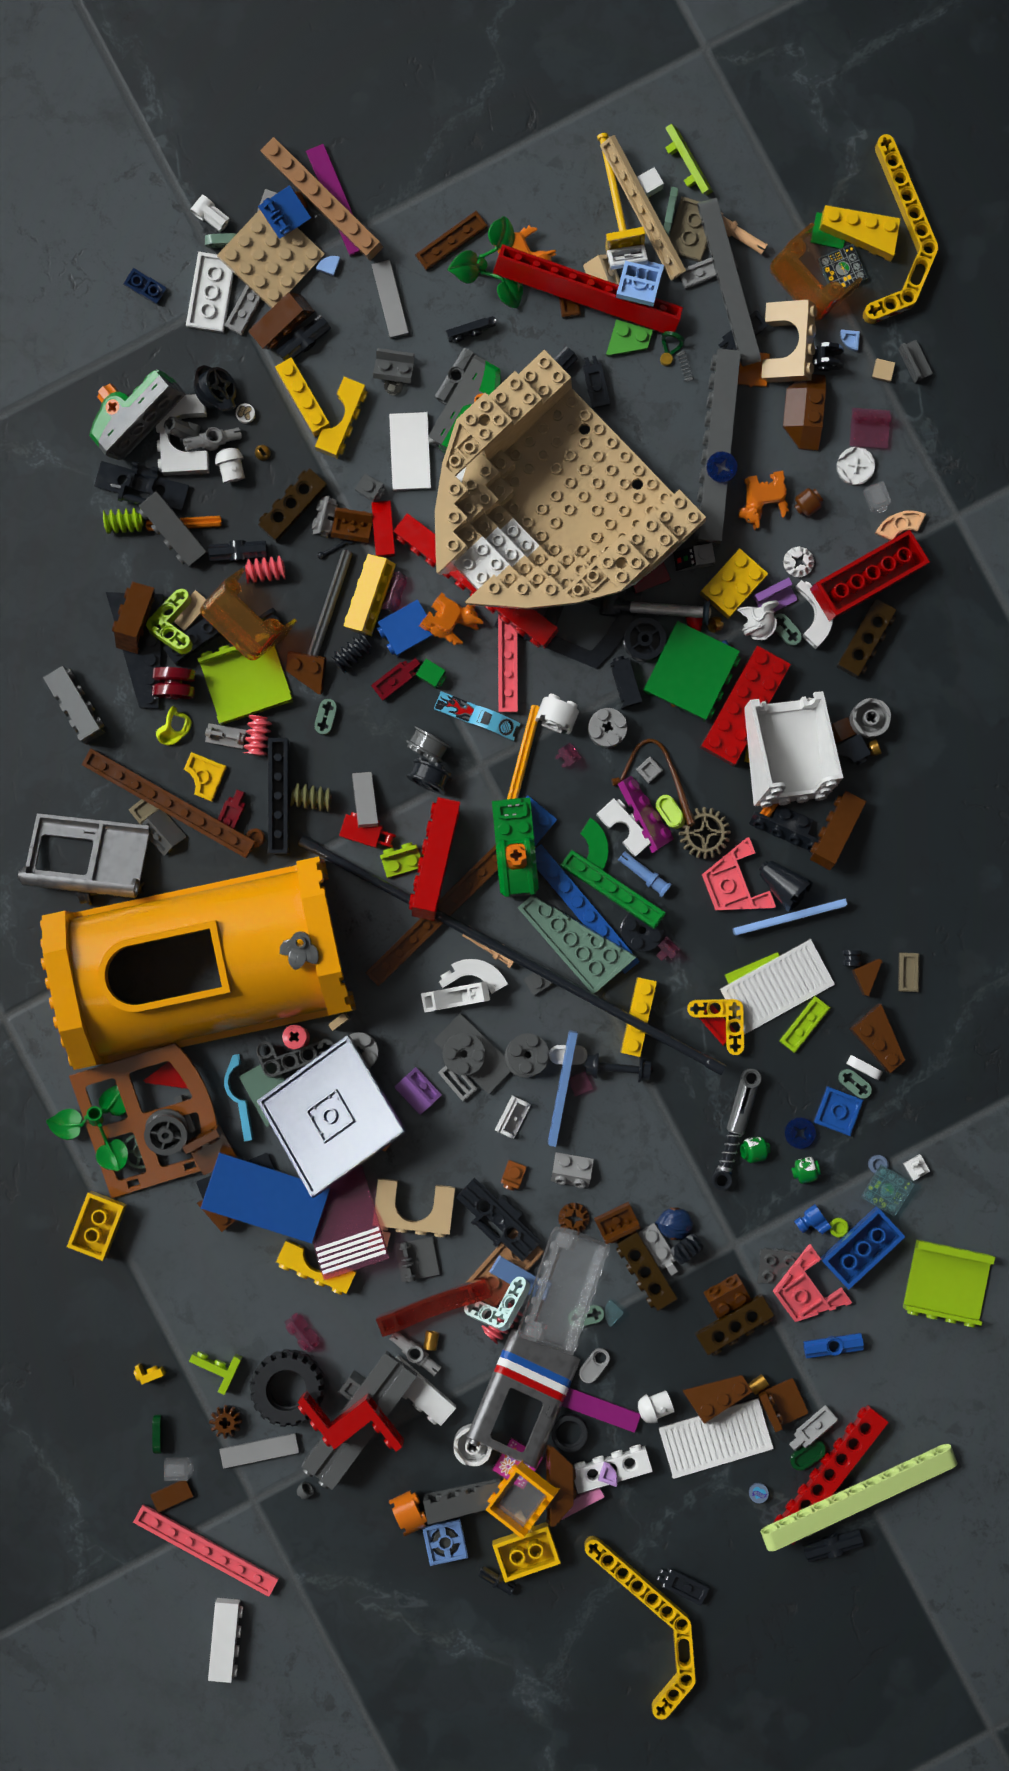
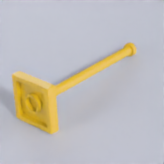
M601 133L597 136L601 144L609 138L608 133ZM603 153L619 228L618 232L606 234L607 254V250L645 244L644 227L626 229L616 177Z

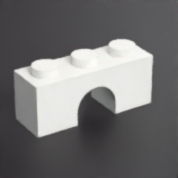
M613 798L596 816L608 829L616 823H623L628 827L629 836L622 844L636 857L650 844L648 838H644L642 834L644 829L637 824L639 821L636 822L633 814L629 815L624 810L627 807L619 799L616 801Z

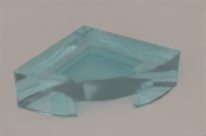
M609 1299L605 1306V1319L611 1327L624 1312Z

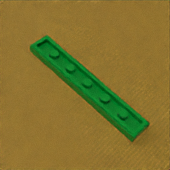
M573 850L570 851L561 863L562 868L654 930L666 915L664 911Z

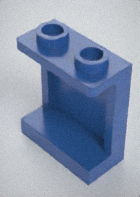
M418 599L378 621L380 627L377 630L382 638H387L389 644L386 646L392 655L395 653L399 657L401 653L428 638L434 637V634H431L430 631H426L419 626L427 615Z

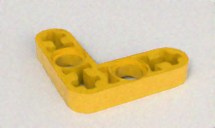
M704 999L689 1002L687 1011L692 1017H726L727 1050L732 1055L742 1053L744 1050L743 1004L739 1000ZM734 1002H736L737 1006H740V1009L736 1010V1016L740 1015V1019H729V1015L733 1016V1011L729 1010V1006H732ZM694 1003H697L699 1007H704L703 1003H707L706 1009L708 1014H704V1010H699L698 1014H694L690 1007H694ZM712 1003H718L721 1007L720 1011L716 1014L710 1012L709 1008ZM732 1022L740 1024L738 1032L730 1031L729 1025ZM729 1035H741V1038H737V1044L741 1045V1047L737 1048L736 1052H734L733 1048H730V1045L733 1044V1038L729 1039Z

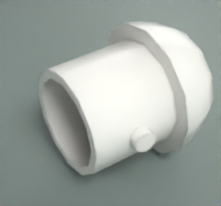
M236 448L223 449L216 455L215 465L220 467L223 483L245 479L241 460L244 458Z
M666 1390L650 1397L646 1394L638 1401V1410L641 1418L647 1423H658V1418L674 1413L672 1402Z

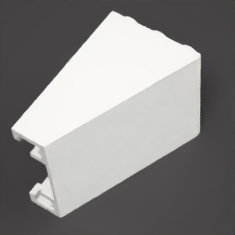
M823 691L814 692V698L806 699L805 696L798 701L766 704V701L760 704L759 699H753L744 707L754 806L765 808L776 803L786 805L792 801L803 803L809 799H815L816 801L824 800L843 779Z

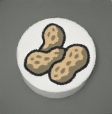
M241 404L236 409V417L241 423L248 424L254 420L255 410L250 404Z

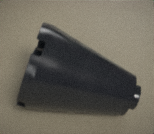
M765 861L759 869L761 871L760 877L788 912L792 911L804 899L806 891L809 892L813 886V882L808 878L774 861L769 863Z

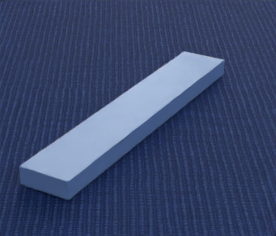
M846 898L732 928L733 933L736 936L845 907L847 905Z

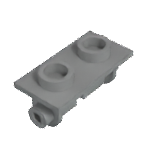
M329 496L321 497L318 501L316 508L318 510L317 518L312 523L313 535L320 534L321 532V536L328 537L331 534L334 521L327 518L328 516L334 518L335 508L338 506L336 504L337 500L329 499Z
M209 723L205 731V742L243 749L246 730Z

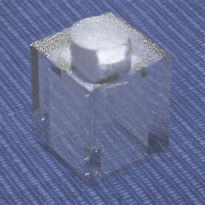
M884 481L866 487L863 491L871 512H883L892 503Z
M190 1458L165 1459L164 1481H188L190 1475H193V1463H190Z

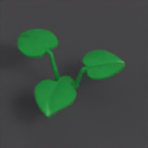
M502 216L495 220L488 230V238L490 243L495 246L494 249L480 254L479 257L471 250L463 251L452 261L447 270L460 281L467 284L473 283L479 273L501 280L502 282L497 286L500 300L510 308H517L523 295V285L487 272L488 263L484 259L486 256L498 251L499 248L501 249L502 244L509 247L513 246L515 238L513 226L507 217Z
M117 1085L102 1093L98 1102L100 1108L97 1106L90 1107L82 1123L80 1113L74 1109L62 1110L46 1120L50 1130L57 1137L64 1140L77 1138L80 1135V1127H83L87 1121L92 1126H98L106 1145H102L97 1149V1163L104 1169L117 1172L125 1167L128 1159L126 1145L119 1139L109 1143L101 1125L104 1121L103 1114L110 1112L113 1116H121L126 1113Z

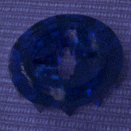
M723 451L714 453L707 461L706 469L708 476L714 481L721 483L730 481L737 472L735 458L730 453ZM725 460V468L727 470H722V472L718 474V467L716 466V464L721 465Z
M795 1118L789 1121L785 1127V1138L795 1148H806L815 1139V1127L805 1118ZM794 1127L800 1130L803 1128L805 1130L803 1134L806 1139L800 1136L794 1139L797 1134Z

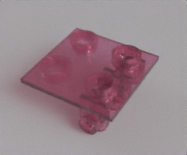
M852 408L850 446L888 449L889 422H891L890 410Z

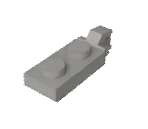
M655 1223L638 1232L661 1269L666 1267L671 1276L678 1271L673 1265L675 1260L670 1253L671 1249Z
M825 1405L796 1430L797 1432L794 1434L796 1438L789 1445L794 1451L798 1450L802 1445L806 1448L839 1420Z

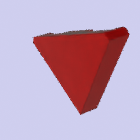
M169 1061L143 1080L145 1083L188 1089L180 1074Z

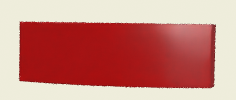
M391 501L372 502L376 556L393 557L395 556Z

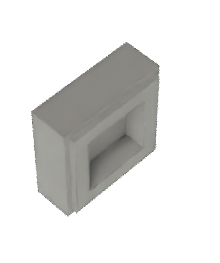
M651 757L647 758L636 769L648 784L663 771Z

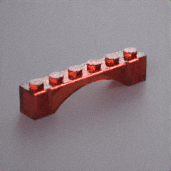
M483 1276L380 1314L376 1321L382 1337H385L433 1316L492 1297L493 1292L487 1276Z

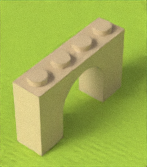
M810 300L766 303V323L772 327L794 325L799 332L798 345L790 355L784 358L762 360L761 378L768 383L811 380V375L814 372L812 360L815 354L814 336L816 335L815 317L817 316V307Z
M378 1179L373 1226H377L379 1230L388 1231V1228H396V1232L407 1233V1230H414L415 1234L426 1235L427 1232L434 1233L436 1237H446V1234L450 1235L455 1187L436 1185L434 1205L431 1213L422 1220L412 1221L404 1218L397 1210L396 1194L398 1180Z

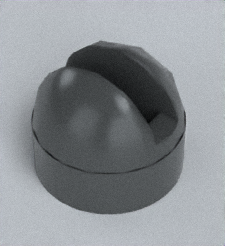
M303 1482L297 1488V1495L301 1499L306 1500L314 1494V1489L308 1482Z

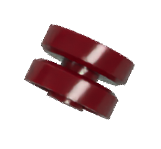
M177 667L153 668V679L164 683H157L152 686V696L175 700L194 698L195 688L183 683L195 681V670Z

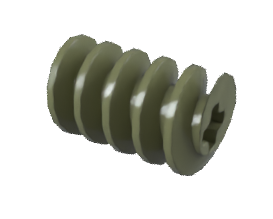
M297 783L295 788H293L291 806L296 802V806L300 808L303 803L304 808L307 809L311 804L312 810L319 806L320 811H323L326 806L327 812H329L332 800L330 788H327L324 793L321 786L318 791H315L314 785L308 790L307 784L300 789V785Z

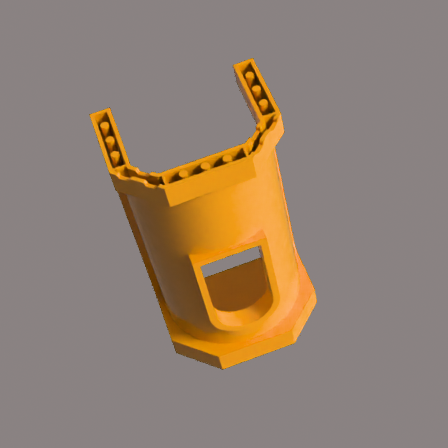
M319 856L296 861L297 865L117 904L79 912L61 911L42 915V920L40 921L42 939L40 941L43 950L41 964L43 970L47 972L48 978H45L47 990L50 989L52 996L49 997L51 1009L55 1011L56 1017H53L55 1029L58 1028L61 1044L68 1054L70 1067H73V1070L114 1062L175 1042L181 1048L356 1010L353 991H348L345 984L341 983L344 980L326 890L324 886L321 887V883L329 879L325 860ZM210 929L222 987L140 1005L128 1004L120 1000L111 990L108 982L109 965L114 956L124 948ZM303 931L310 936L311 943L317 947L319 958L317 964L305 961L301 968L294 970L289 964L288 955L280 954V946L283 941L291 939L294 933ZM297 940L299 944H304L303 940Z

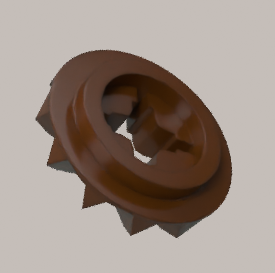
M579 1203L566 1204L559 1212V1224L568 1233H580L588 1225V1211ZM574 1210H576V1216L582 1220H577L573 1227L571 1220L565 1217L572 1216Z

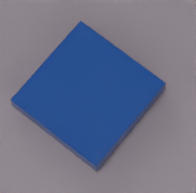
M826 1087L814 1123L851 1136L863 1100Z

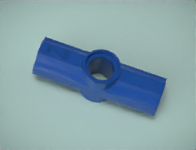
M861 1333L803 1341L806 1358L826 1355L836 1356L840 1353L864 1350ZM830 1342H838L836 1350L829 1349Z

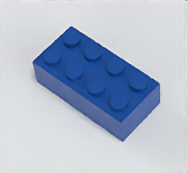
M875 1206L821 1257V1261L849 1290L901 1242L905 1236Z

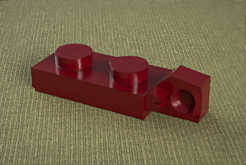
M417 658L413 659L410 663H407L406 660L402 663L400 662L371 686L382 701H384L416 675L414 670L421 663Z
M237 789L234 797H229L225 801L217 820L236 829L245 809L243 799L246 793Z

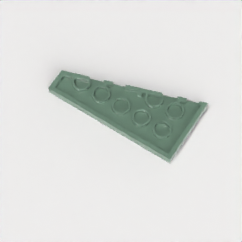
M531 895L518 907L521 913L592 994L596 993L637 957L534 895Z

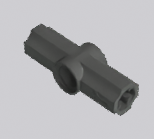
M463 348L434 396L444 405H447L460 380H453L451 376L454 373H459L462 378L473 357L476 355L471 350Z

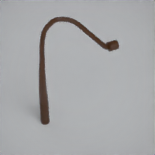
M655 739L641 741L634 748L621 778L611 779L612 785L616 786L624 780L636 752L642 745L648 742L655 743L663 751L668 762L687 825L693 826L695 822L688 801L665 747Z

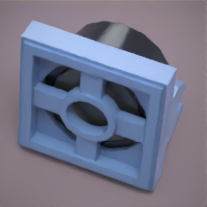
M460 1518L444 1520L422 1528L430 1566L468 1558Z

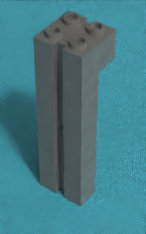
M386 1350L339 1415L369 1393L384 1414L388 1416L416 1379L417 1373ZM371 1420L336 1449H333L332 1446L328 1447L322 1438L318 1440L302 1463L303 1472L309 1477L315 1475L320 1479L318 1483L322 1487L333 1490L376 1431L372 1426L373 1421Z

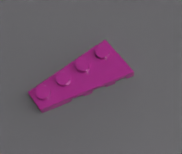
M630 776L618 783L628 806L634 809L633 816L636 822L639 821L644 829L642 831L644 838H648L652 845L649 847L651 852H655L672 841L674 838L671 835V831L662 822L659 813L654 810L649 798L640 789L638 782Z

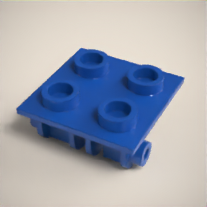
M290 185L271 198L268 197L258 206L279 239L311 219Z

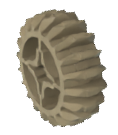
M706 807L702 808V813L696 808V815L694 816L692 813L694 820L701 818L700 828L698 830H689L690 826L686 824L681 827L685 831L679 832L680 836H685V838L680 840V843L687 842V845L683 847L684 850L690 847L689 854L692 855L696 851V858H699L701 853H703V859H707V853L713 858L715 857L713 851L721 854L719 847L723 849L727 847L722 842L730 841L725 835L731 834V831H725L724 829L729 827V823L722 824L726 817L724 816L719 819V811L713 815V808H710L709 813H706ZM707 818L715 821L720 830L711 829L708 826ZM704 824L705 828L711 833L706 836V839L700 834H695L703 830ZM690 836L698 837L701 840L702 848L695 846ZM720 836L717 844L712 848H708L709 838Z

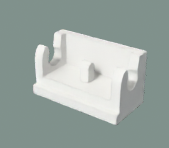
M512 1095L495 1131L514 1139L531 1104Z

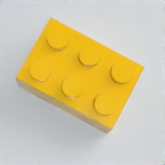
M739 548L701 590L700 595L705 600H710V604L729 619L766 578L768 573Z
M94 1191L88 1192L67 1247L101 1261L105 1260L127 1204Z
M546 1522L531 1527L523 1539L513 1533L493 1540L492 1546L505 1583L560 1564V1557L549 1525Z

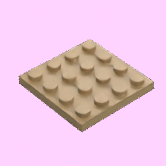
M259 210L219 252L217 257L270 308H273L303 279L325 253L298 228L279 239L261 210Z

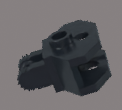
M819 343V345L815 346V354L812 360L813 365L819 371L840 370L844 367V363L840 362V359L834 358V355L842 354L844 348L838 343Z

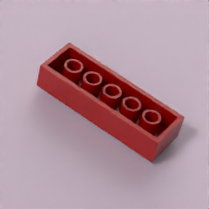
M908 530L816 582L810 588V591L830 622L923 569L930 561L911 530Z
M757 646L700 748L734 766L748 742L744 707L753 699H759L760 704L763 701L769 704L791 664Z
M438 797L437 802L432 803L430 819L432 821L428 820L426 837L428 839L424 838L422 845V855L424 857L419 858L417 873L420 874L415 876L413 884L415 894L411 893L409 910H412L413 917L431 921L435 920L460 813V802Z

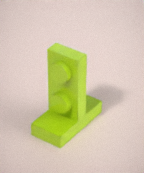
M198 1351V1353L194 1352L189 1362L223 1377L224 1379L218 1393L225 1395L242 1360V1356L235 1354L228 1368L226 1363L216 1359L213 1361L208 1358L209 1355L201 1351Z

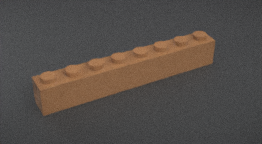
M274 137L260 150L264 157L369 261L383 248L380 241Z

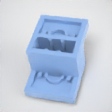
M625 261L616 298L654 306L664 265L650 261L645 265Z

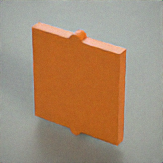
M760 353L761 362L744 367L740 363L738 385H748L750 388L752 386L767 387V381L761 378L762 360L769 359L770 354Z

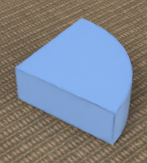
M329 256L318 263L316 270L334 276L340 257Z
M841 329L840 336L843 344L848 349L857 352L860 331Z

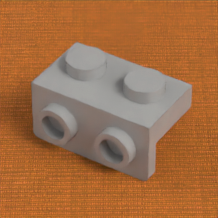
M556 1152L551 1181L559 1185L569 1184L577 1188H588L594 1159Z

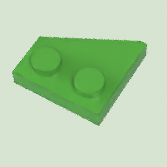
M616 319L606 356L611 357L615 354L647 350L653 330Z

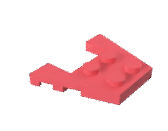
M749 837L702 874L715 910L776 907L770 891L751 898L737 860L755 854Z
M811 1244L806 1247L773 1289L774 1294L794 1322L816 1316L818 1313L826 1310H835L836 1307L841 1305L847 1306L852 1303L842 1287L824 1298L805 1271L821 1260Z

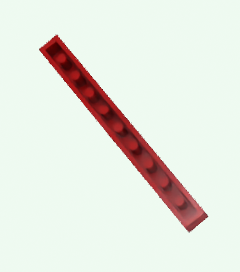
M503 244L493 270V274L662 333L666 331L675 332L681 318L683 309L681 306L655 298L654 306L616 298L618 284Z
M407 513L393 530L396 535L395 539L402 545L408 544L411 547V552L418 557L421 554L426 558L425 562L434 568L436 566L435 534ZM458 570L442 574L447 579L451 577L455 580V585L462 591L468 590L471 593L470 597L477 591ZM485 606L491 613L497 612L501 616L500 620L505 624L509 625L511 623L516 627L515 631L523 637L527 635L531 638L530 642L537 648L541 646L545 649L559 632L558 627L534 609Z

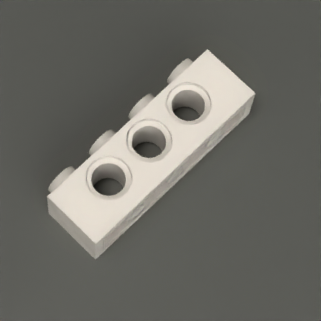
M640 1444L630 1447L629 1451H614L609 1457L597 1456L592 1459V1462L585 1463V1461L575 1463L573 1467L576 1470L574 1482L578 1494L609 1485L598 1481L604 1461L616 1465L617 1482L653 1472L645 1446L641 1447ZM633 1458L635 1463L633 1466L628 1467L624 1464L625 1460ZM590 1469H595L598 1471L596 1477L591 1478L587 1475V1472Z

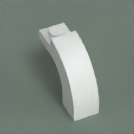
M801 580L794 589L812 605L814 610V621L802 637L816 649L827 637L833 620L829 622L810 591L812 585L807 581L804 583Z
M465 959L451 964L455 972L447 971L440 976L442 980L439 981L442 988L462 976L473 975L479 977L483 982L487 981L491 994L508 984L498 969L485 961L477 959Z
M487 981L421 993L424 1012L490 1000Z

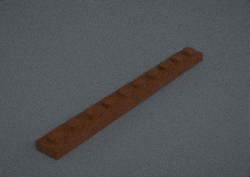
M90 748L81 764L244 858L249 856L256 843L251 838L94 749Z
M496 845L439 900L438 910L451 916L498 870ZM420 918L365 973L380 986L443 923L436 919L431 921Z

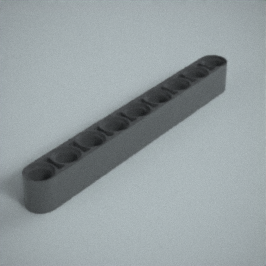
M713 198L698 202L699 215L737 351H741V366L744 367L761 362L759 348L718 200Z

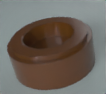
M253 828L246 833L247 837L256 841L253 848H258L264 844L265 835L260 829Z

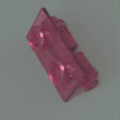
M393 572L388 589L391 590L386 592L382 609H389L392 612L397 611L401 604L403 590L407 585V576L400 572Z
M296 1312L291 1316L292 1320L289 1318L284 1321L287 1331L291 1335H295L298 1339L297 1343L302 1350L309 1352L314 1349L313 1347L320 1344L319 1337L312 1328L306 1332L303 1330L308 1326V1323L301 1314L298 1315Z

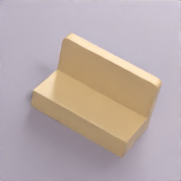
M598 255L583 265L586 274L619 285L620 278L617 270H610L607 255Z

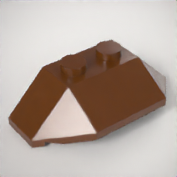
M812 374L811 380L796 381L786 389L783 428L798 449L818 451L826 394L825 375Z
M546 1444V1481L553 1487L560 1488L546 1507V1523L552 1527L556 1526L574 1506L576 1489L573 1488V1480L576 1479V1470L553 1446Z

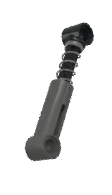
M745 1069L741 1074L726 1128L729 1135H727L728 1139L724 1144L725 1149L722 1152V1160L719 1161L720 1164L711 1178L712 1184L718 1190H727L732 1184V1163L735 1162L734 1156L738 1153L736 1149L740 1145L739 1139L742 1134L745 1135L757 1090L761 1082V1075L755 1069ZM749 1073H754L756 1080L749 1084L746 1081V1076ZM747 1087H748L749 1090H748V1094H747V1097H746V1101H745L744 1106H742L743 1100H744V1097H745V1093H746V1090H747ZM718 1176H726L727 1181L724 1185L717 1184Z

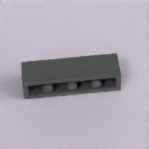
M155 491L139 505L140 510L138 512L145 520L150 519L153 523L152 529L158 535L161 533L165 537L163 542L170 550L175 549L178 553L176 557L183 565L186 563L190 566L206 552V549L158 491Z

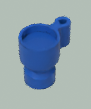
M816 1204L805 1210L804 1217H799L794 1221L802 1233L808 1231L810 1226H813L821 1234L832 1228Z

